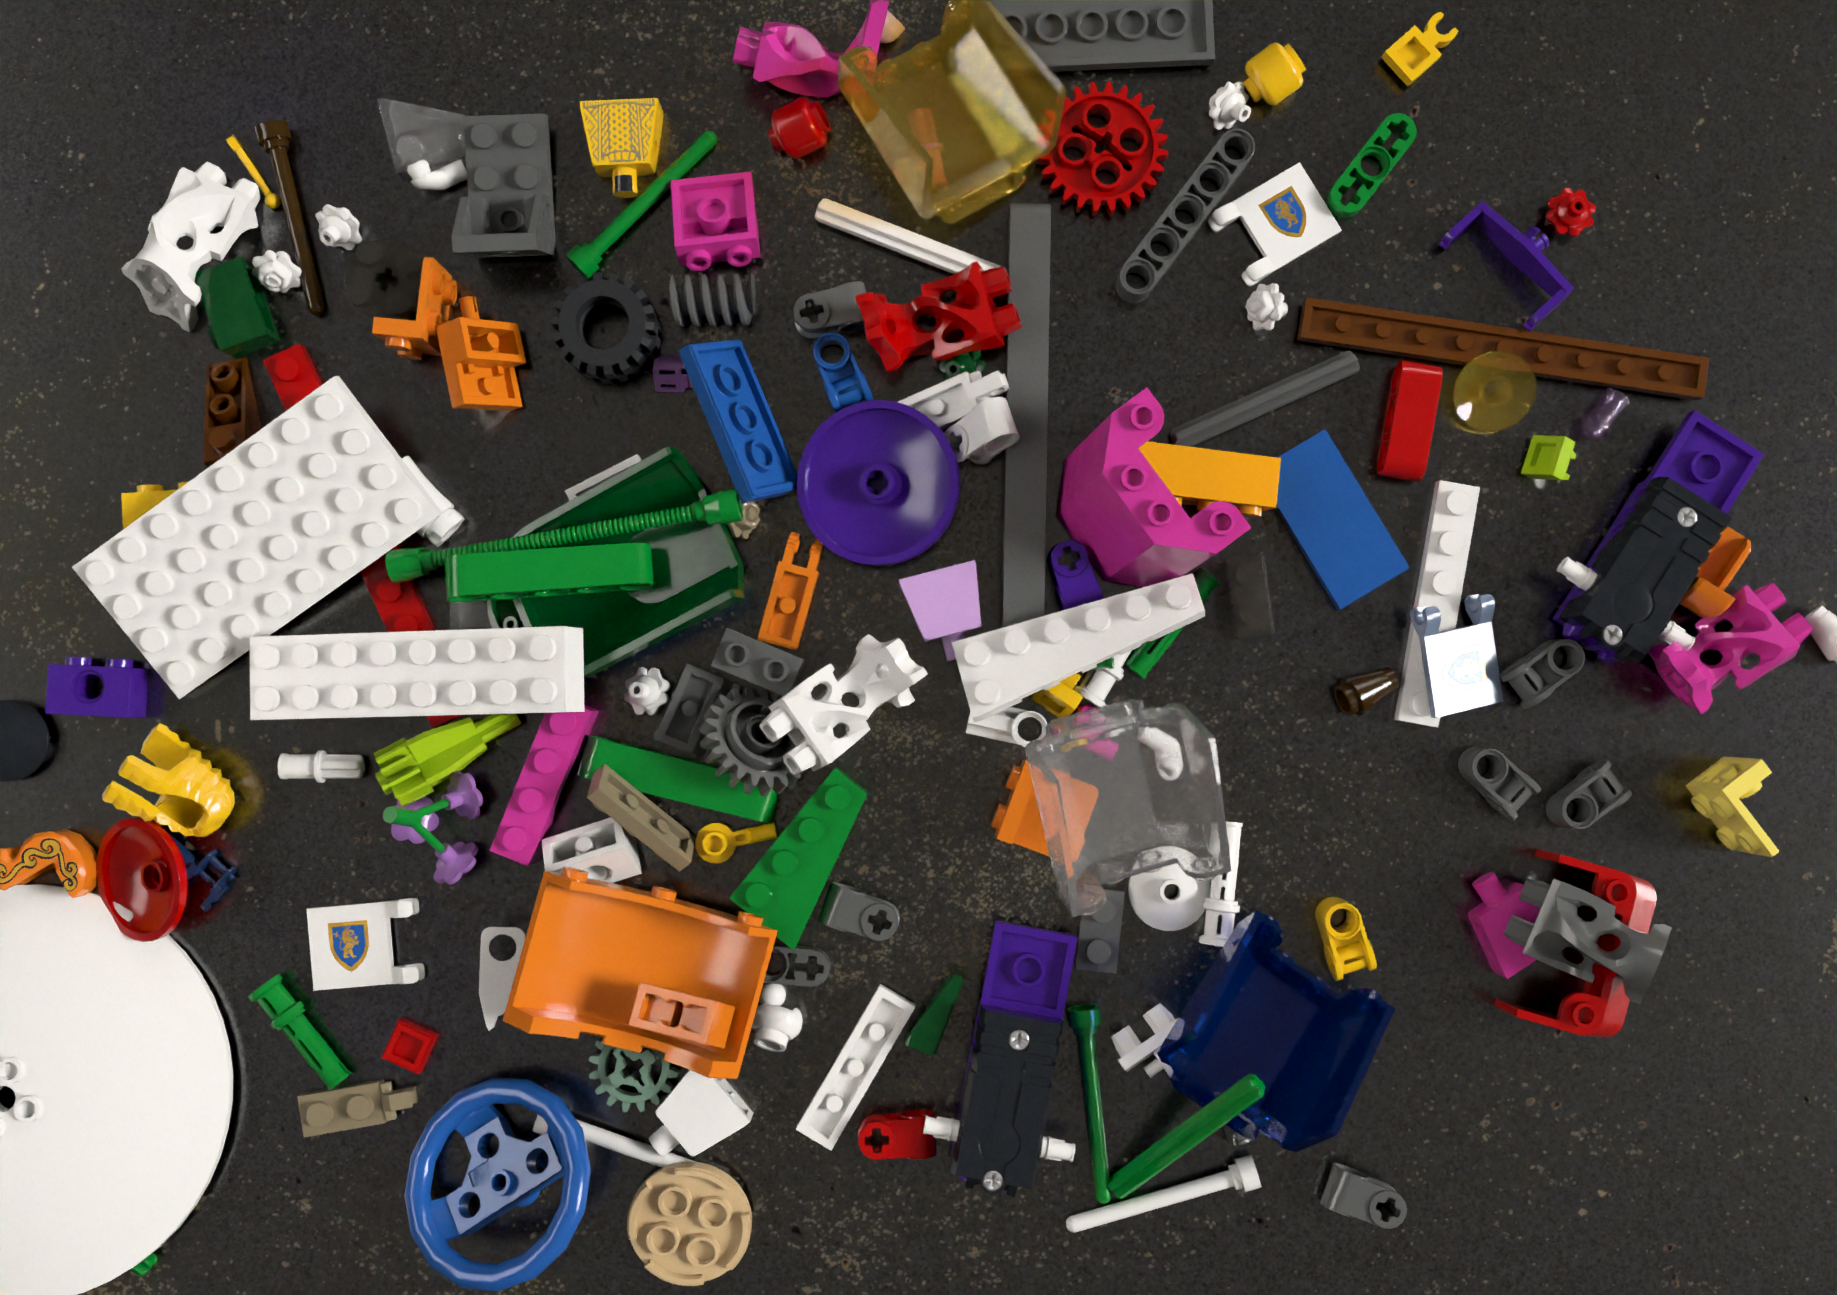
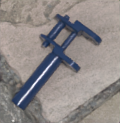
M171 835L183 855L188 879L194 875H199L212 886L210 888L211 894L200 906V909L206 912L212 907L211 903L219 900L228 890L229 886L226 882L235 879L233 874L237 868L233 866L228 869L216 858L218 854L216 849L209 853L205 851L202 854L204 858L198 861L194 854ZM209 864L222 875L217 881L204 871Z

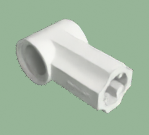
M1009 707L975 723L970 711L966 733L1021 745L1026 748H1034L1045 741L1048 735V724L1041 714L1015 707ZM1027 717L1037 719L1042 726L1040 736L1033 741L1022 739L1018 733L1019 722Z

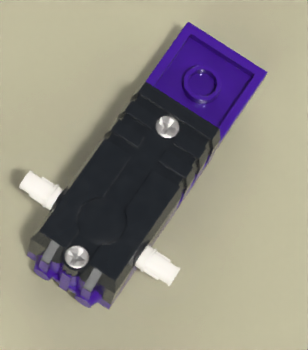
M1696 410L1687 413L1646 480L1638 483L1587 565L1584 566L1578 561L1574 562L1569 557H1565L1559 564L1557 572L1562 573L1566 576L1567 580L1574 583L1553 617L1554 621L1564 626L1562 636L1565 639L1581 643V646L1588 651L1592 650L1597 653V659L1607 665H1612L1615 662H1641L1657 637L1669 645L1677 641L1684 651L1687 652L1693 646L1695 637L1685 633L1686 630L1678 626L1676 622L1671 621V615L1698 574V568L1705 563L1710 555L1708 551L1715 547L1722 536L1720 533L1731 522L1732 517L1728 515V512L1765 454Z
M995 920L957 1120L939 1116L933 1118L926 1115L923 1134H931L936 1138L953 1141L949 1159L950 1174L959 1175L960 1180L964 1181L966 1188L973 1189L974 1185L981 1184L982 1189L988 1194H998L1005 1190L1006 1195L1015 1197L1018 1187L1033 1189L1040 1158L1073 1162L1075 1154L1074 1143H1065V1140L1051 1138L1050 1136L1045 1137L1043 1133L1052 1089L1051 1079L1054 1077L1056 1068L1055 1058L1059 1052V1037L1062 1035L1064 1025L1063 1014L1078 939L1077 935Z

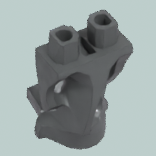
M1527 879L1519 900L1539 907L1541 910L1535 924L1512 915L1504 936L1516 944L1525 947L1523 950L1524 954L1593 983L1595 975L1592 973L1594 963L1599 964L1618 974L1623 980L1625 995L1631 1001L1641 1004L1660 963L1672 927L1665 924H1653L1649 934L1631 929L1614 918L1615 906L1585 890L1553 879L1551 885L1542 881ZM1582 905L1592 907L1596 911V918L1592 921L1583 920L1577 915L1578 907ZM1604 934H1613L1619 938L1620 945L1613 951H1604L1597 944L1598 938ZM1566 947L1574 948L1583 955L1584 960L1579 964L1569 962L1563 957L1562 951Z

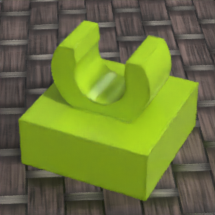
M1533 435L1521 474L1531 479L1569 480L1570 475L1566 471L1569 461L1576 458V454L1573 451L1575 441L1566 436Z

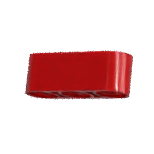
M1406 360L1398 361L1392 377L1377 461L1378 475L1414 482L1422 480L1430 452L1443 377L1442 367Z

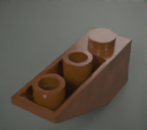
M246 357L206 365L203 462L208 468L261 430L249 361Z

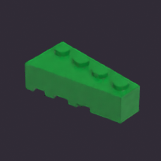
M838 767L830 773L730 896V899L747 913L763 917L762 925L778 930L776 937L793 951L799 942L868 794V791Z

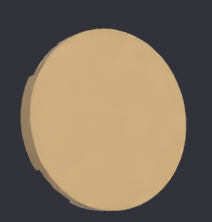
M701 1162L674 1163L651 1174L635 1193L627 1216L628 1240H631L635 1252L645 1264L644 1268L663 1281L681 1286L703 1285L705 1281L715 1279L730 1269L733 1270L746 1252L752 1231L751 1207L740 1185L723 1170Z

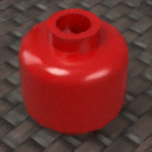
M799 97L773 111L771 116L773 128L768 130V136L778 153L784 150L791 158L799 159L823 147L827 142V133L831 131V127L818 101L811 102L807 98Z

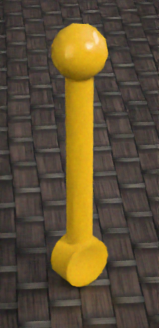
M234 135L227 138V143L238 155L264 194L266 206L271 209L278 208L281 205L280 196L271 192L243 150L238 139Z

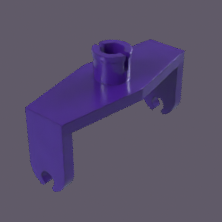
M1481 201L1445 234L1439 245L1444 250L1448 249L1476 224L1516 268L1551 296L1523 325L1528 331H1531L1567 299L1574 287L1541 252L1549 246V240L1544 233L1535 240V236L1541 231L1539 228L1531 226L1527 229L1526 233L1522 234L1485 202Z

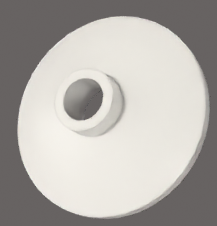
M1162 849L1146 855L1137 863L1129 879L1128 895L1133 910L1143 922L1159 930L1176 931L1192 925L1204 913L1205 909L1202 908V904L1205 901V897H1210V884L1204 868L1194 857L1180 850ZM1169 884H1175L1178 887V894L1173 899H1168L1164 895V889Z

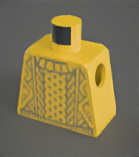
M658 98L580 101V110L590 157L596 173L599 177H612L613 196L619 198L636 197L638 195L637 176L654 175L657 169L663 125V110Z

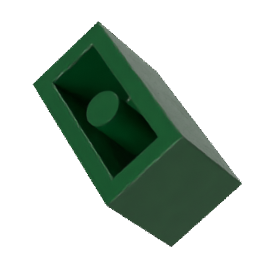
M241 257L198 271L195 276L196 283L202 293L198 304L203 311L207 312L211 324L207 327L209 338L216 349L234 358L281 342L260 281L252 275L254 266Z

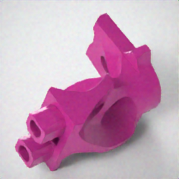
M870 0L865 21L853 42L844 52H829L828 47L822 46L811 32L799 25L764 22L762 32L740 27L732 62L754 67L753 78L759 82L768 81L774 86L792 93L814 97H831L839 93H846L866 98L876 66L877 53L889 1Z
M1774 583L1758 588L1754 592L1748 585L1744 586L1733 595L1735 601L1721 615L1710 619L1702 618L1695 623L1694 628L1698 635L1695 637L1693 646L1687 652L1684 651L1677 641L1669 646L1663 643L1651 647L1648 653L1653 659L1660 677L1674 696L1685 706L1696 710L1702 715L1708 711L1713 702L1711 690L1715 689L1730 674L1735 678V686L1740 690L1796 656L1800 644L1810 635L1813 627L1799 613H1796L1783 623L1778 621L1771 612L1785 604L1786 598ZM1723 620L1730 621L1733 626L1729 632H1715L1714 630L1716 624ZM1707 650H1716L1722 655V659L1716 665H1708L1701 661L1700 655ZM1755 653L1759 655L1760 661L1753 668L1743 669L1740 666L1748 654Z

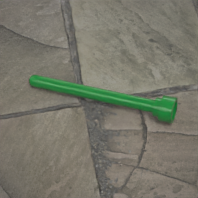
M712 131L704 132L589 244L586 241L581 246L576 244L565 255L568 261L586 279H589L593 273L600 269L598 264L603 260L601 255L671 188V180H678L683 177L717 143L716 134Z
M1095 1004L1075 1005L1067 1008L1068 1026L1073 1028V1034L1078 1035L1095 1196L1099 1203L1107 1204L1112 1198V1192L1108 1188L1110 1173L1094 1034L1098 1032V1025L1101 1024L1100 1007Z

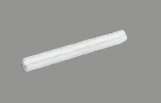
M826 198L822 199L817 206L815 219L818 222L952 274L965 269L972 262H978L984 271L1002 267Z

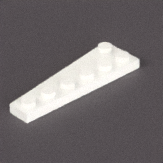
M1193 573L952 642L973 721L975 723L1022 702V698L1042 689L1046 691L1059 685V681L1078 672H1087L1097 667L1096 664L1117 654L1121 656L1140 647L1146 641H1153L1205 617V609Z

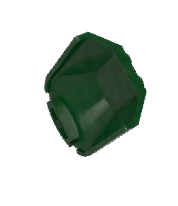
M668 446L529 523L513 537L530 535L531 533L535 534L537 532L541 533L548 530L551 532L553 529L556 531V529L577 527V525L582 526L583 524L598 523V521L603 522L604 520L608 522L609 519H619L625 516L629 518V516L632 515L634 517L636 514L639 516V514L655 513V511L660 513V510L676 509V507L681 509L682 506L686 508L687 505L691 507L694 502L702 501L703 496H709L712 493L678 449ZM694 519L692 522L687 521L681 524L677 522L675 525L672 523L670 526L667 524L661 527L656 526V528L651 526V529L630 531V533L625 531L624 534L620 532L619 535L615 534L614 536L609 535L608 537L604 536L597 539L594 537V539L589 538V540L584 539L583 541L573 543L568 542V544L548 546L547 548L620 543H648L651 545L654 586L635 591L487 601L489 621L492 629L551 626L583 628L584 677H588L744 599L743 563L726 524L714 523L708 525L707 521L698 522Z

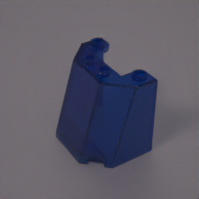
M1256 910L1237 924L1160 1046L1157 1054L1161 1062L1171 1066L1173 1074L1170 1080L1174 1088L1202 1108L1246 1075L1256 1074L1259 1080H1262L1265 1084L1264 1096L1226 1123V1125L1243 1137L1256 1140L1258 1134H1263L1276 1141L1282 1149L1298 1152L1335 1137L1339 1133L1395 1008L1384 1001L1382 996L1371 988H1355L1342 995L1333 991L1322 978L1311 975L1298 966L1287 953L1275 949L1281 945L1284 939V932L1276 919Z

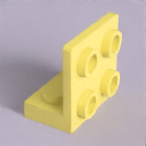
M1723 756L1685 786L1693 795V798H1691L1693 806L1700 814L1713 821L1719 829L1716 831L1717 837L1728 849L1773 857L1779 853V850L1740 800L1760 790L1762 787L1761 781L1772 773L1762 759Z

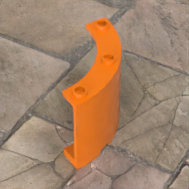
M565 866L562 873L544 871L502 1021L529 1034L578 1039L580 1033L603 1037L602 1043L604 1045L640 1053L643 1047L665 1053L663 1061L681 1066L707 1078L738 1079L778 930L762 925L763 917L739 911L737 917L676 899L677 892L664 887L653 886L652 891L648 892L587 878L588 872ZM644 983L735 1006L725 1048L714 1047L628 1025L639 984Z

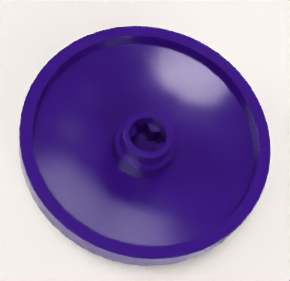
M888 400L859 402L841 409L826 419L808 441L801 456L797 473V495L800 509L814 536L838 556L853 562L872 566L902 563L922 554L930 548L949 526L955 514L960 495L961 479L958 460L944 432L935 422L915 408Z

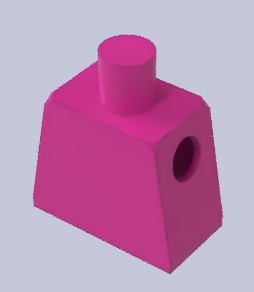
M1489 872L1472 883L1483 902L1468 912V917L1491 969L1495 974L1509 979L1537 960L1523 953L1525 947L1516 944L1504 936L1509 920L1514 915L1535 924L1541 908L1519 900L1524 884L1513 882L1504 888L1495 873Z

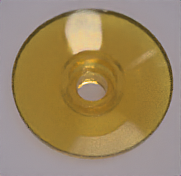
M1507 351L1484 353L1471 360L1459 373L1453 389L1454 406L1459 416L1475 429L1488 432L1507 429L1523 419L1531 409L1537 392L1536 377L1530 365L1516 354ZM1495 381L1497 383L1495 391L1486 394L1484 392L1485 386L1489 382Z

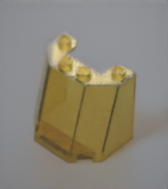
M950 0L944 10L940 35L927 42H920L911 50L893 59H886L878 66L877 54L869 46L854 47L839 57L838 87L913 207L922 218L930 219L934 215L941 217L945 223L954 224L1017 190L1027 179L1023 172L1030 163L1042 156H1047L1056 146L1066 89L989 0Z

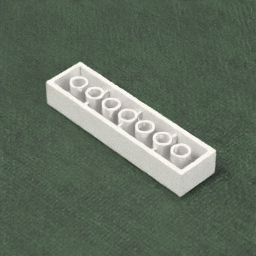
M551 626L249 637L250 720L585 712L583 628Z

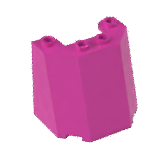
M1147 387L1112 412L1064 459L1055 514L1056 519L1070 538L1084 546L1091 566L1103 582L1140 587L1150 586L1183 576L1251 529V526L1234 505L1224 501L1211 503L1190 518L1138 448L1157 435L1164 424L1163 409Z

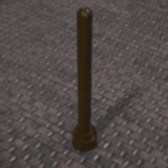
M282 120L266 121L255 126L258 144L264 147L265 153L270 154L296 263L302 270L300 279L308 311L312 315H320L324 312L325 307L286 152L290 149L289 143L292 141L289 125L286 121Z

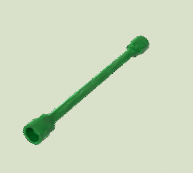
M736 488L718 491L709 496H703L702 501L694 502L691 507L687 505L686 508L682 506L681 509L676 507V509L660 510V513L655 511V513L639 514V516L636 514L634 517L632 515L629 516V518L625 516L619 519H609L608 522L606 520L603 522L598 521V523L577 525V527L556 529V531L553 529L551 532L548 530L541 533H531L530 535L526 534L520 537L515 536V538L510 537L495 540L494 542L489 541V543H475L474 545H464L463 547L459 546L458 548L454 547L448 550H425L424 547H406L390 550L386 553L385 557L386 568L391 581L399 583L429 575L431 570L444 566L445 557L455 554L528 550L532 548L541 549L542 547L547 548L548 546L552 547L553 545L557 546L563 543L568 544V542L589 540V538L594 539V537L597 539L604 536L608 537L609 535H619L620 532L624 534L625 531L630 533V531L651 529V526L656 528V526L661 527L667 524L670 526L672 523L675 525L677 522L679 524L682 522L686 523L687 521L692 522L693 519L698 522L707 521L708 525L714 523H734L743 521L742 504Z

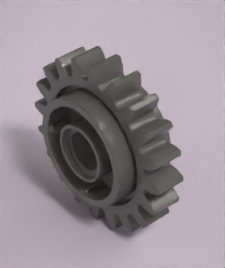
M747 686L742 694L733 688L726 697L720 695L704 714L703 718L705 721L699 728V732L706 736L699 745L701 748L712 750L705 759L706 763L718 762L720 764L715 773L717 777L723 776L726 773L731 776L729 787L733 788L741 781L744 784L745 794L749 795L757 786L761 796L765 797L771 789L775 793L781 794L787 786L792 787L804 771L795 775L792 774L784 763L783 756L796 747L787 733L780 739L772 742L765 736L759 726L771 713L768 707L780 699L781 696L776 697L771 702L768 700L766 689H763L755 697L750 686Z

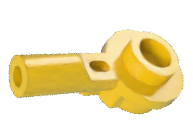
M773 822L734 831L722 823H711L704 826L698 832L695 839V848L698 855L704 861L712 864L727 861L739 846L778 838L776 825Z

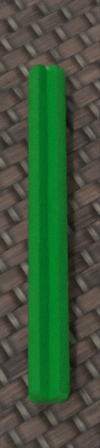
M1256 1074L1246 1075L1113 1174L1108 1183L1109 1190L1119 1199L1127 1197L1262 1098L1266 1088L1264 1082L1259 1080Z

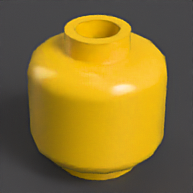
M1272 43L1247 61L1245 72L1248 79L1242 83L1255 102L1263 98L1267 104L1277 105L1302 86V73L1306 71V68L1289 43L1284 47L1279 43Z

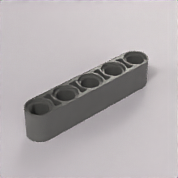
M1232 129L1221 136L1125 262L1118 275L1115 287L1118 296L1123 301L1139 303L1149 296L1244 171L1255 152L1254 139L1247 131ZM1228 146L1238 148L1242 154V159L1233 160L1225 154L1224 148ZM1210 178L1217 183L1218 191L1208 192L1204 190L1200 185V179ZM1180 209L1189 211L1193 215L1194 223L1183 224L1176 219L1175 211ZM1155 241H1161L1169 247L1170 254L1165 257L1157 256L1152 252L1150 244ZM1130 273L1140 274L1144 278L1146 286L1141 289L1130 287L1126 281V275Z

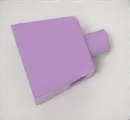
M975 560L899 579L902 593L924 641L929 642L941 639L947 661L956 660L952 642L965 639V632L981 628Z

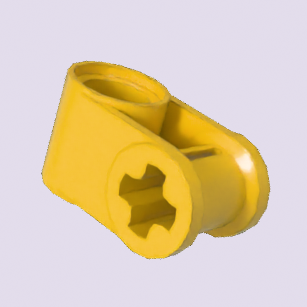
M1327 897L1322 900L1316 908L1315 918L1323 941L1326 962L1335 981L1342 980L1344 974L1367 968L1369 971L1376 969L1375 954L1367 938L1358 909L1342 898ZM1344 908L1346 911L1345 922L1339 927H1332L1330 924L1331 915L1334 911Z

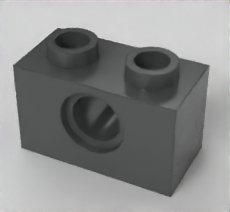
M726 628L711 666L784 696L796 687L807 660Z

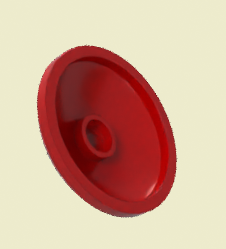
M141 817L118 821L106 832L97 855L96 877L100 897L119 930L124 935L140 942L164 938L179 923L187 903L188 874L183 855L171 835L156 822L144 821ZM113 902L119 903L133 912V918L130 922L118 914Z

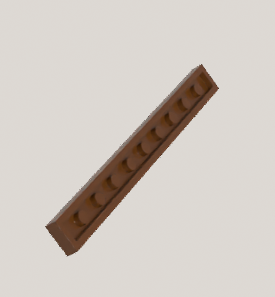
M1309 297L1303 300L1297 341L1696 401L1704 398L1710 359L1701 356Z

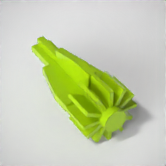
M491 714L475 723L469 717L425 731L409 740L402 738L374 753L375 760L381 768L379 772L375 773L376 778L385 794L388 795L393 792L401 806L405 807L434 792L432 787L448 780L452 772L461 771L486 752L488 748L485 743L516 728L522 723L517 714Z

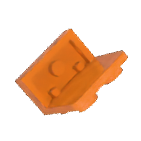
M424 257L416 321L374 317L372 334L383 341L386 348L395 350L397 356L401 358L422 360V354L442 356L436 326L449 321L450 305H454L457 299L456 281L452 280L451 274L435 258Z
M1023 759L1020 767L1013 765L1005 788L1010 789L1011 792L1006 805L999 803L991 823V827L996 828L994 836L996 839L1006 843H1015L1062 862H1070L1076 854L1098 791L1091 784Z

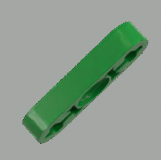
M1395 113L1386 117L1330 189L1327 195V206L1335 216L1350 218L1356 215L1413 143L1417 130L1414 121L1409 116ZM1396 127L1401 128L1403 131L1400 135L1401 139H1397L1388 151L1381 147L1390 136V130H1394ZM1366 156L1376 157L1382 165L1381 173L1377 176L1365 174L1361 168L1362 158ZM1356 181L1361 187L1353 195V202H1349L1345 206L1340 202L1342 198L1341 193H1345Z

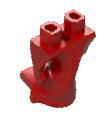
M972 262L965 269L954 275L921 285L922 295L917 296L907 304L888 303L887 297L884 294H874L873 292L855 296L864 320L867 341L880 355L885 370L888 373L897 370L903 365L904 360L913 356L932 355L934 360H946L966 352L1000 348L1005 346L1003 336L1022 328L1020 316L1014 303L995 309L993 298L1012 292L1008 272L1004 267L984 271L978 262ZM947 292H957L956 300L949 303L942 302V296ZM922 315H932L936 319V325L933 329L923 330L918 326L917 321Z

